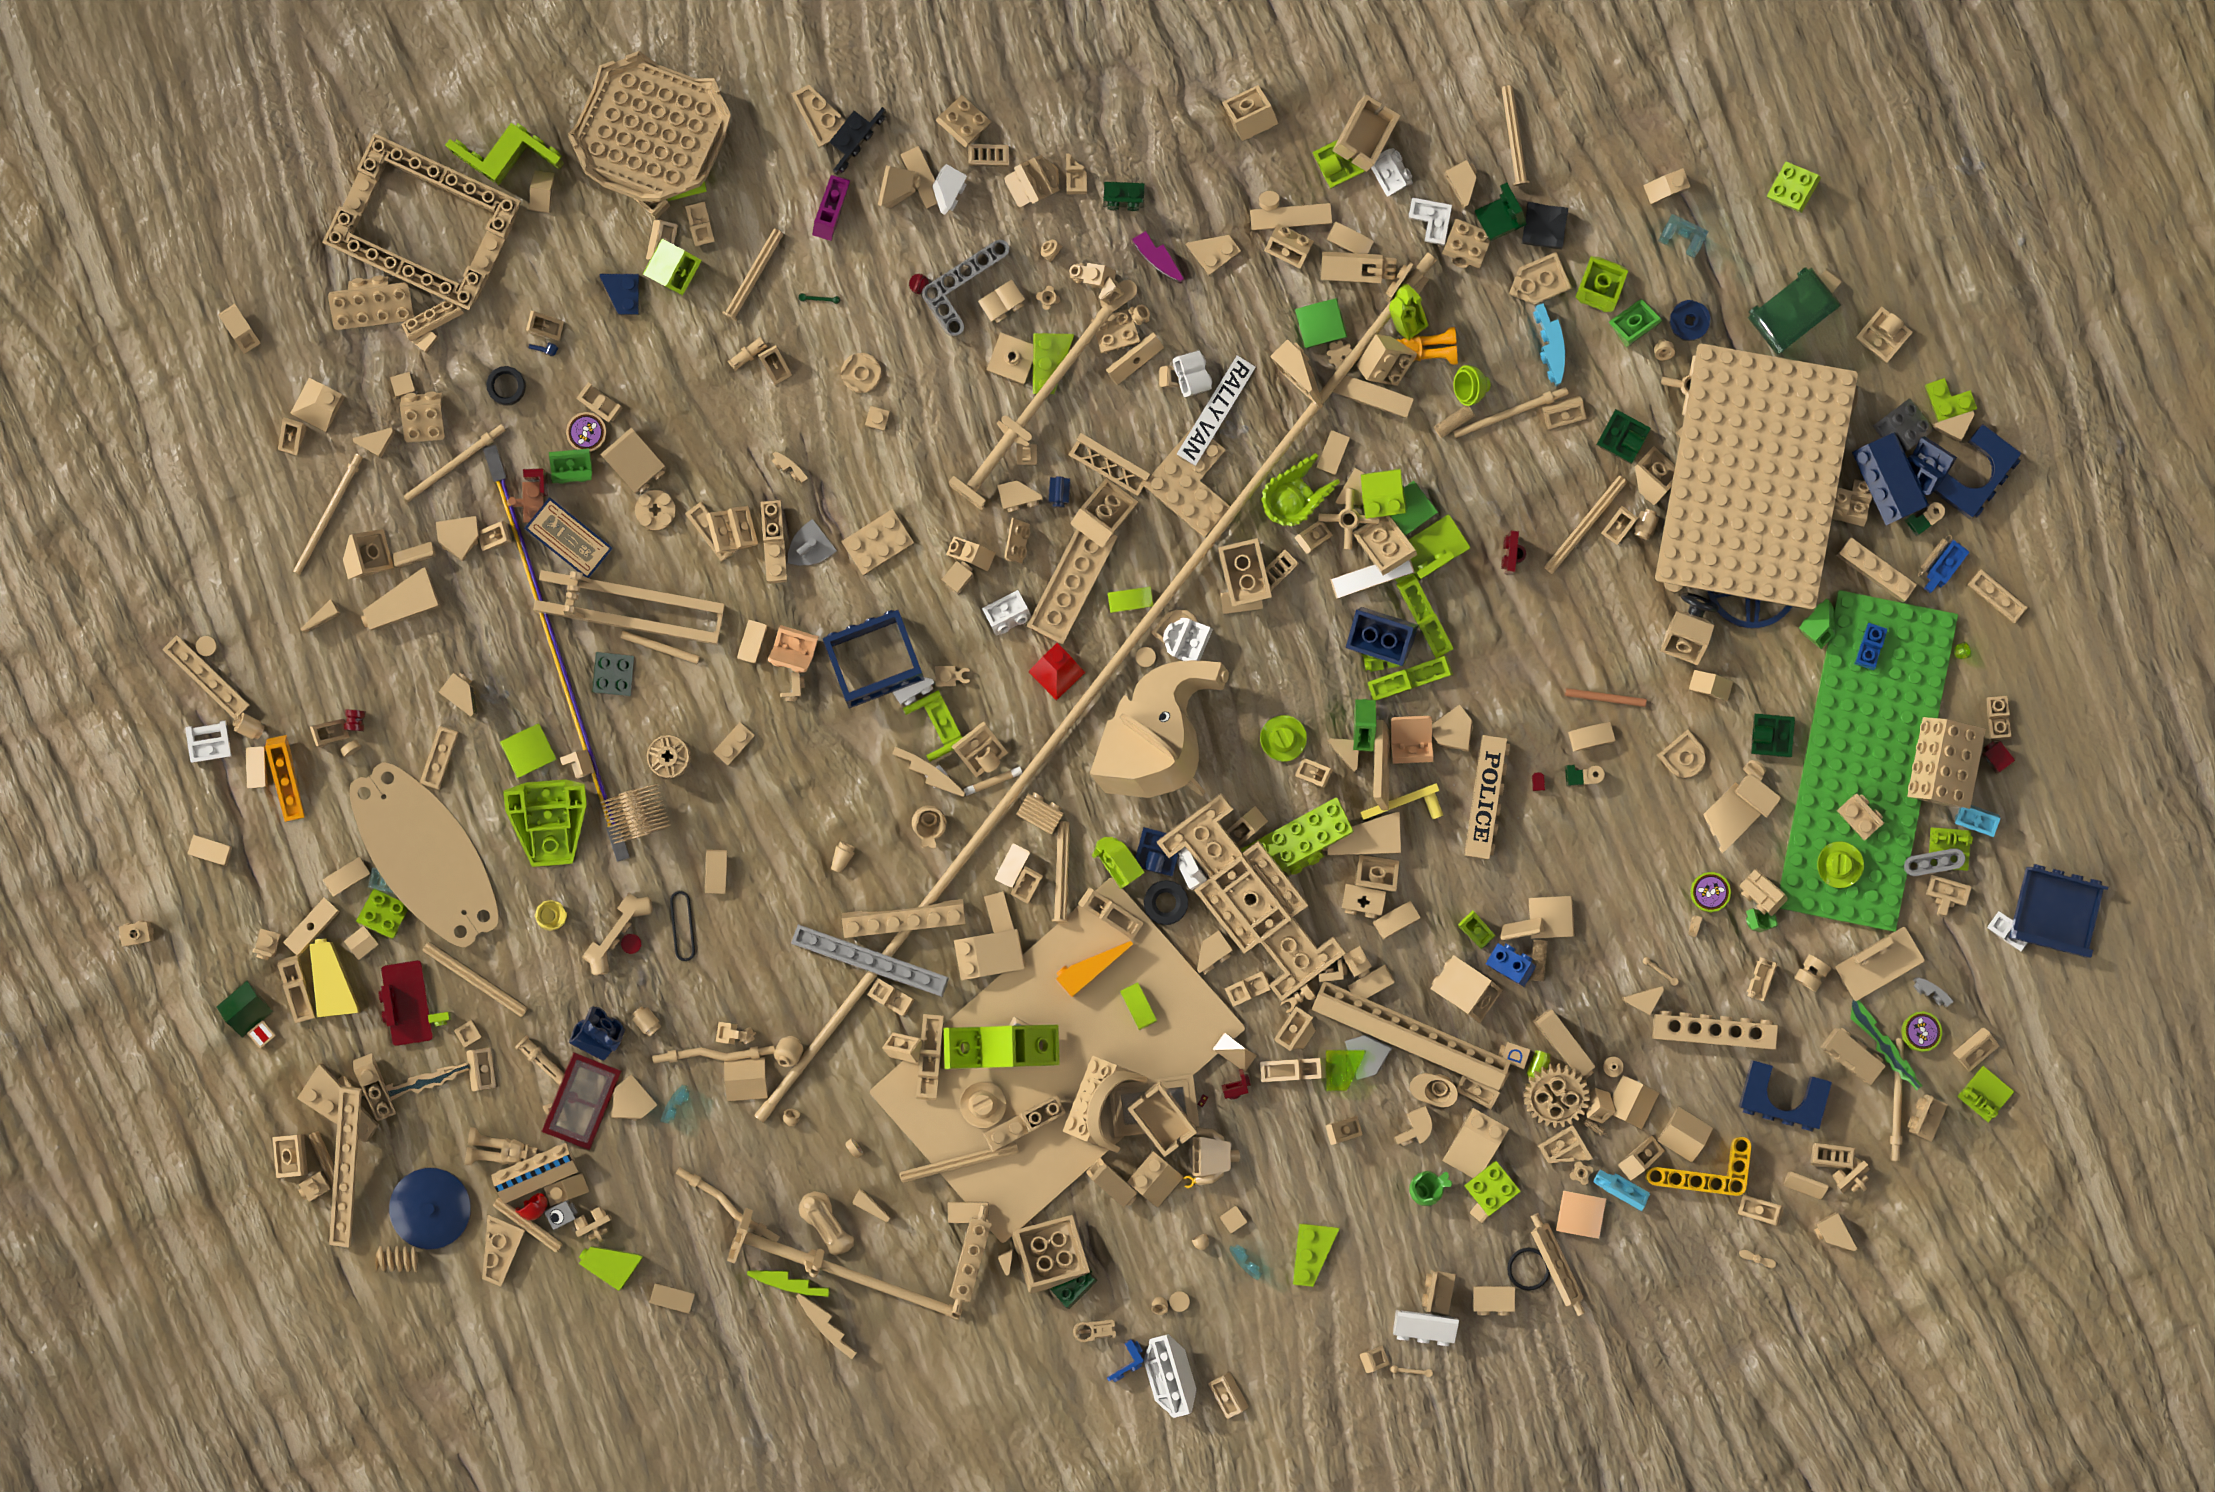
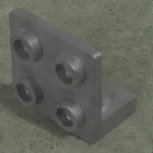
M1910 398L1873 425L1881 438L1895 432L1904 452L1917 444L1921 437H1926L1934 431L1933 427Z

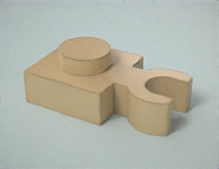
M935 666L936 687L956 686V680L964 684L970 683V679L965 680L962 678V674L970 672V669L962 668L956 672V666Z

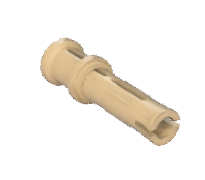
M526 1035L516 1045L515 1049H519L528 1057L527 1060L529 1062L534 1061L560 1085L564 1072L542 1053L543 1050L540 1046L537 1047L529 1040V1036Z

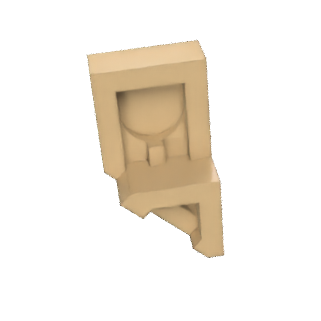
M1066 154L1067 194H1087V172L1085 167L1077 163L1070 154Z

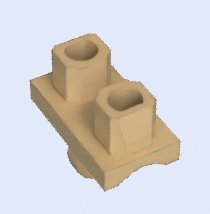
M1855 1156L1851 1173L1846 1175L1840 1169L1833 1174L1837 1187L1842 1193L1846 1192L1849 1188L1853 1192H1856L1859 1188L1862 1191L1867 1190L1864 1183L1869 1178L1865 1174L1870 1168L1865 1161L1861 1162Z
M600 1206L591 1211L595 1222L588 1224L584 1215L574 1220L577 1237L593 1230L594 1233L588 1235L589 1240L592 1241L597 1238L600 1243L604 1241L602 1235L607 1233L608 1230L606 1226L600 1230L598 1227L609 1222L612 1218Z

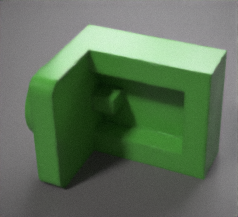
M1754 908L1746 911L1748 916L1746 917L1747 925L1753 931L1761 933L1778 926L1775 914L1773 916H1770L1768 913L1763 915Z

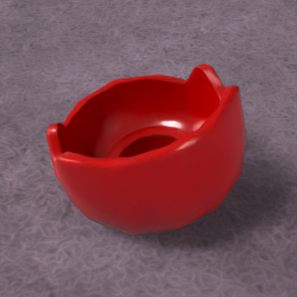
M537 1193L529 1200L523 1202V1209L517 1207L516 1213L525 1220L534 1221L544 1214L547 1207V1198L544 1194Z

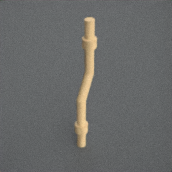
M755 1046L750 1047L749 1050L732 1053L700 1047L683 1051L671 1050L665 1054L653 1055L652 1058L654 1064L667 1061L673 1063L678 1062V1059L705 1056L727 1062L745 1058L757 1059L762 1055L774 1054L775 1046L761 1048Z
M681 1167L678 1168L675 1174L689 1181L688 1184L691 1186H697L717 1198L734 1219L739 1222L742 1220L743 1214L738 1212L721 1191L701 1180V1177L694 1173L693 1175ZM752 1219L750 1220L749 1228L753 1229L755 1234L763 1235L775 1242L779 1240L780 1236L768 1230L767 1226L762 1223L758 1224Z

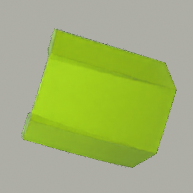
M1591 256L1575 297L1581 304L1584 303L1603 312H1612L1617 304L1629 270L1622 265L1601 257Z

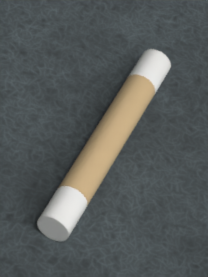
M1019 766L964 788L966 796L1019 776L1022 774V770Z

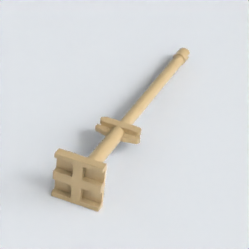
M1104 305L1096 314L1095 319L1017 421L1014 422L1008 416H1003L1001 421L996 423L1004 433V436L967 485L955 476L950 479L949 486L980 510L985 507L986 500L978 495L976 491L1014 442L1028 447L1030 444L1028 442L1032 440V435L1024 427L1097 331L1106 323L1113 313L1110 308Z
M745 1208L736 1236L733 1238L727 1261L736 1262L741 1246L744 1243L805 1265L806 1272H809L811 1277L816 1278L819 1270H823L959 1320L962 1308L960 1314L952 1312L954 1305L945 1304L823 1260L824 1250L817 1249V1251L812 1249L809 1253L747 1232L753 1210Z

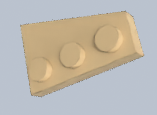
M810 85L791 93L818 147L821 148L828 144L846 120Z
M487 1215L482 1279L502 1287L526 1230L492 1215Z

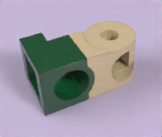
M1934 502L1927 506L1925 512L1916 518L1912 514L1904 521L1914 535L1918 536L1944 516L1945 508L1941 503Z
M1566 765V786L1599 783L1604 778V770L1599 766L1575 770V765Z

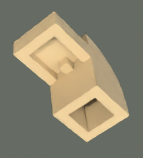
M1426 1106L1406 1113L1412 1129L1394 1136L1397 1144L1401 1143L1402 1146L1414 1142L1412 1139L1414 1137L1421 1144L1429 1137L1432 1130V1120Z

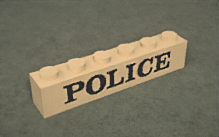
M1482 735L1464 856L1487 860L1490 856H1494L1495 844H1492V838L1497 835L1498 830L1495 818L1496 815H1500L1501 810L1498 798L1499 795H1503L1504 790L1501 777L1506 775L1507 764L1504 763V757L1509 755L1510 744L1507 743L1506 738Z

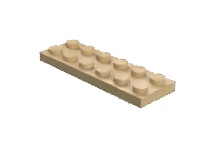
M1076 529L1027 624L1028 628L1062 645L1064 644L1118 536L1113 534L1102 548Z

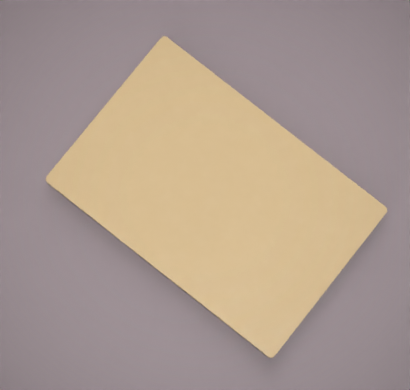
M1699 344L1697 346L1655 574L1656 581L1805 609H1815L1858 374L1856 371L1707 344Z

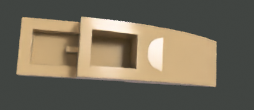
M781 500L761 502L767 584L787 582Z
M1056 1095L983 1133L993 1152L1066 1114Z

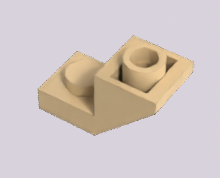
M235 304L218 314L243 354L261 344Z

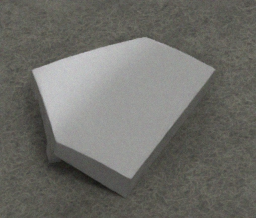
M1363 1035L1345 1041L1357 1080L1378 1074L1392 1050V1047L1381 1043L1371 1035Z

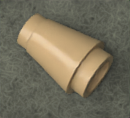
M840 841L839 845H836L831 869L842 873L855 854L853 852L855 847Z

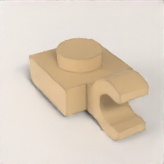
M719 1022L716 1042L735 1045V1039L748 1040L749 1032L737 1031L738 1024Z

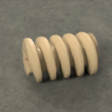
M379 1246L376 1252V1271H378L380 1266L381 1270L385 1272L388 1266L389 1270L393 1272L397 1266L398 1271L402 1272L405 1266L406 1272H410L412 1267L414 1272H417L418 1252H416L414 1246H412L410 1252L407 1251L406 1246L403 1247L402 1252L399 1251L398 1246L395 1247L394 1252L391 1251L390 1246H387L385 1252L382 1246Z

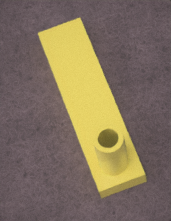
M1437 783L1389 801V810L1424 797L1432 820L1443 816L1435 794L1439 791ZM1375 806L1360 812L1362 820H1365L1388 810H1381L1379 806Z

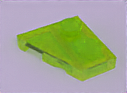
M1326 1050V1091H1347L1366 1054V1050Z

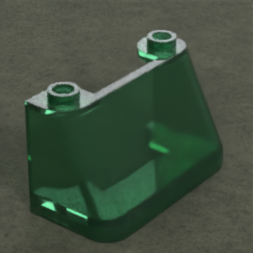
M1807 267L1803 268L1797 273L1798 278L1763 306L1759 307L1756 305L1748 312L1750 314L1748 319L1777 356L1828 317L1829 314L1842 306L1812 267L1810 269H1807Z

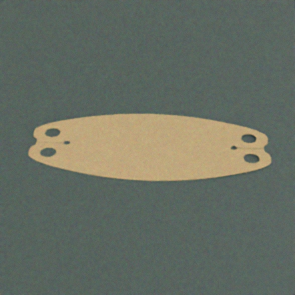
M382 762L373 768L370 777L355 779L350 785L349 794L360 835L377 870L398 899L431 930L459 947L471 945L478 933L489 932L497 927L498 910L496 900L483 863L468 835L450 811L427 788L393 764ZM384 772H391L393 774L394 780L391 784H384L382 782L381 776ZM362 787H367L371 792L370 797L366 800L360 799L358 796V790ZM383 794L386 795V799H382L381 796ZM462 910H466L467 914L462 915ZM480 910H487L489 912L490 919L487 922H480L478 920L477 914ZM462 925L466 928L467 934L465 937L458 938L455 936L454 929L456 926Z

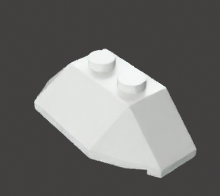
M1169 1334L1150 1339L1144 1364L1155 1401L1169 1412V1415L1173 1418L1192 1413L1196 1386L1185 1349Z

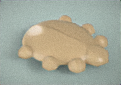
M1338 341V344L1335 342L1330 343L1329 348L1331 351H1327V355L1331 356L1329 363L1336 366V371L1352 351L1350 349L1351 345H1343L1342 341Z

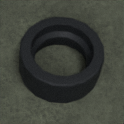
M501 366L493 370L486 382L490 397L501 405H513L519 402L526 390V383L522 374L509 366ZM502 374H510L518 382L517 392L511 397H501L495 391V381Z

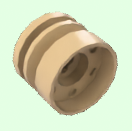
M671 735L660 736L653 740L646 754L650 769L658 776L667 779L678 778L685 774L691 763V751L687 744L678 737ZM667 751H670V754L674 756L669 762L663 758Z

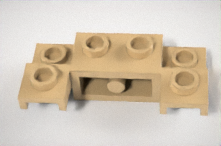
M1854 479L1851 491L1837 487L1832 519L1864 527L1867 521L1869 504L1872 499L1871 492L1865 481Z

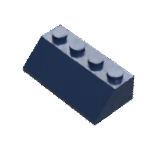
M1895 432L1852 452L1885 525L1896 522L1929 506Z

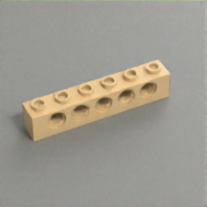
M1659 1011V1015L1654 1014L1652 1039L1776 1049L1778 1025H1773L1771 1020H1761L1760 1023H1752L1753 1019L1740 1018V1022L1732 1021V1017L1720 1016V1020L1712 1019V1015L1700 1014V1018H1692V1013L1681 1012L1679 1016H1671L1672 1012ZM1673 1020L1678 1021L1680 1024L1677 1032H1672L1669 1028V1024ZM1693 1022L1698 1023L1700 1026L1697 1034H1693L1690 1031V1025ZM1713 1024H1717L1720 1027V1033L1716 1036L1710 1033V1027ZM1733 1026L1740 1028V1035L1736 1038L1730 1034V1029ZM1755 1027L1761 1032L1758 1039H1753L1750 1035L1751 1030Z

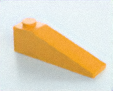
M287 735L269 738L266 740L265 748L284 821L305 818Z
M1129 941L1073 964L1069 968L1065 965L1057 972L1058 977L1056 980L1073 997L1131 947L1133 943Z

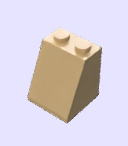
M632 428L601 453L603 458L635 494L638 492L642 494L650 487L649 483L653 479L657 481L665 474L664 470L666 467Z
M1454 955L1451 959L1447 960L1444 970L1440 976L1438 975L1433 980V986L1430 988L1478 1023H1481L1503 991L1492 980Z

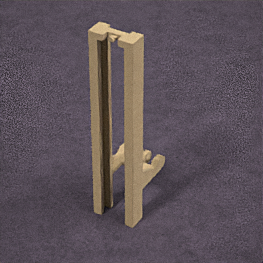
M540 571L539 581L567 585L568 592L566 593L565 605L535 600L534 612L718 645L725 604L592 580L584 577L583 573L571 571L570 575ZM580 588L714 612L717 613L718 618L716 631L708 632L577 608L574 606L575 600L579 598V595L576 593H580Z

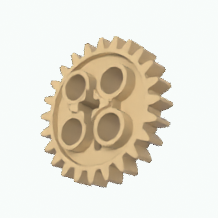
M1549 1064V1070L1541 1067L1542 1073L1534 1071L1535 1078L1529 1077V1083L1525 1084L1526 1091H1524V1097H1526L1524 1104L1528 1105L1527 1112L1532 1111V1118L1538 1116V1123L1545 1120L1546 1126L1553 1122V1126L1556 1128L1557 1123L1564 1127L1566 1121L1572 1125V1118L1579 1120V1114H1585L1584 1108H1588L1587 1101L1590 1100V1095L1588 1094L1589 1087H1585L1587 1081L1582 1080L1581 1073L1576 1075L1575 1068L1568 1071V1065L1561 1069L1560 1064L1557 1065L1556 1069H1553L1551 1064ZM1559 1080L1562 1081V1084L1556 1085L1553 1082ZM1546 1093L1547 1096L1539 1097L1538 1094ZM1569 1094H1573L1576 1096L1573 1099L1567 1098ZM1553 1107H1559V1108H1561V1109L1558 1110V1111H1553V1110H1552Z

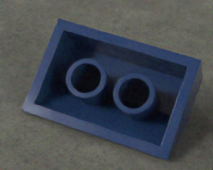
M1360 607L1356 609L1345 648L1403 666L1413 646L1419 625Z

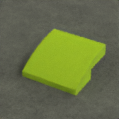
M539 723L500 742L517 779L557 760Z

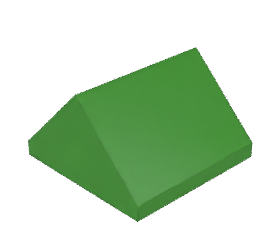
M1640 299L1610 320L1609 324L1627 348L1658 326L1662 320Z

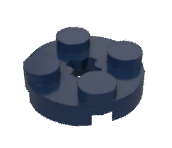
M1685 300L1674 307L1670 314L1669 323L1673 333L1681 340L1694 341L1704 336L1707 332L1711 318L1708 309L1703 304L1693 300ZM1687 315L1695 318L1693 326L1685 323Z

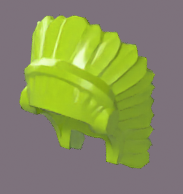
M1315 453L1310 458H1305L1297 466L1293 465L1291 469L1279 474L1277 478H1271L1270 483L1265 485L1261 500L1265 513L1271 521L1285 527L1287 525L1291 527L1296 524L1299 525L1302 521L1307 520L1308 515L1313 514L1314 509L1324 501V498L1335 490L1334 487L1340 483L1339 479L1318 488L1314 492L1302 479L1316 462L1319 455Z

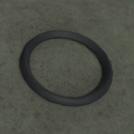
M1522 1248L1511 1256L1507 1267L1508 1276L1516 1287L1527 1291L1536 1290L1546 1283L1550 1272L1546 1265V1274L1540 1283L1529 1287L1519 1284L1512 1275L1514 1259L1524 1252H1534L1542 1257L1538 1249Z

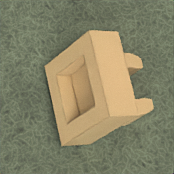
M1017 444V465H1037V444H1029L1028 447Z

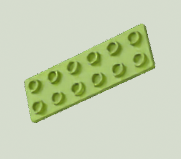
M1334 798L1240 850L1244 852L1257 841H1260L1282 871L1290 876L1300 873L1308 865L1317 864L1321 858L1325 857L1322 849L1347 837L1354 831L1339 799Z

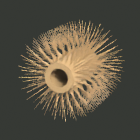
M657 784L641 789L629 790L619 794V796L600 802L604 803L619 799L602 807L621 802V804L603 810L608 811L622 807L604 815L624 811L605 818L611 819L625 814V816L607 822H616L626 818L624 821L608 826L614 827L624 823L623 826L610 831L621 828L623 830L611 835L630 831L613 839L632 835L613 844L640 838L670 826L665 825L651 829L668 821L649 825L667 818L666 816L651 820L666 814V812L647 818L648 815L663 811L664 808L652 812L648 811L663 805L644 809L645 807L662 802L660 800L645 804L660 798L659 796L642 801V799L660 793L642 796L658 790L659 788L644 791Z

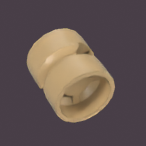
M1809 954L1803 963L1804 969H1799L1794 979L1808 989L1817 992L1822 984L1821 978H1826L1831 967ZM1813 968L1818 972L1814 975L1809 971Z

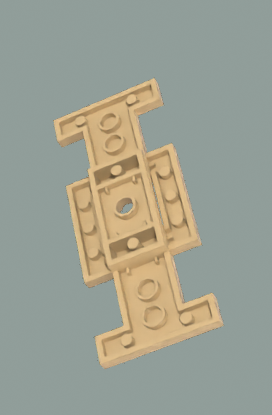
M1220 793L1160 838L1157 844L1168 858L1183 847L1188 849L1209 876L1194 891L1243 953H1246L1258 943L1265 947L1284 972L1269 984L1278 998L1283 1001L1346 954V951L1334 936L1318 948L1294 918L1295 915L1309 904L1260 841H1257L1244 852L1240 850L1219 823L1220 819L1234 809L1224 795ZM1247 894H1254L1257 901L1249 904L1246 902L1245 896Z

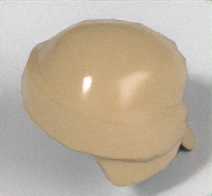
M923 806L912 817V827L915 833L922 839L920 844L922 848L927 846L932 849L936 848L935 839L939 838L946 828L945 816L935 806Z

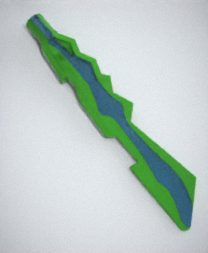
M1853 1000L1851 1020L1877 1041L1876 1050L1885 1055L1886 1062L1890 1063L1892 1070L1899 1072L1901 1079L1909 1081L1916 1091L1920 1089L1923 1085L1915 1076V1072L1907 1060L1904 1061L1901 1058L1898 1049L1888 1036H1883L1874 1024L1878 1022L1859 1000Z

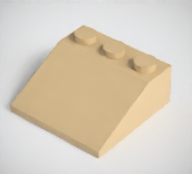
M1073 1215L1014 1230L1012 1239L1029 1294L1050 1289L1090 1273Z

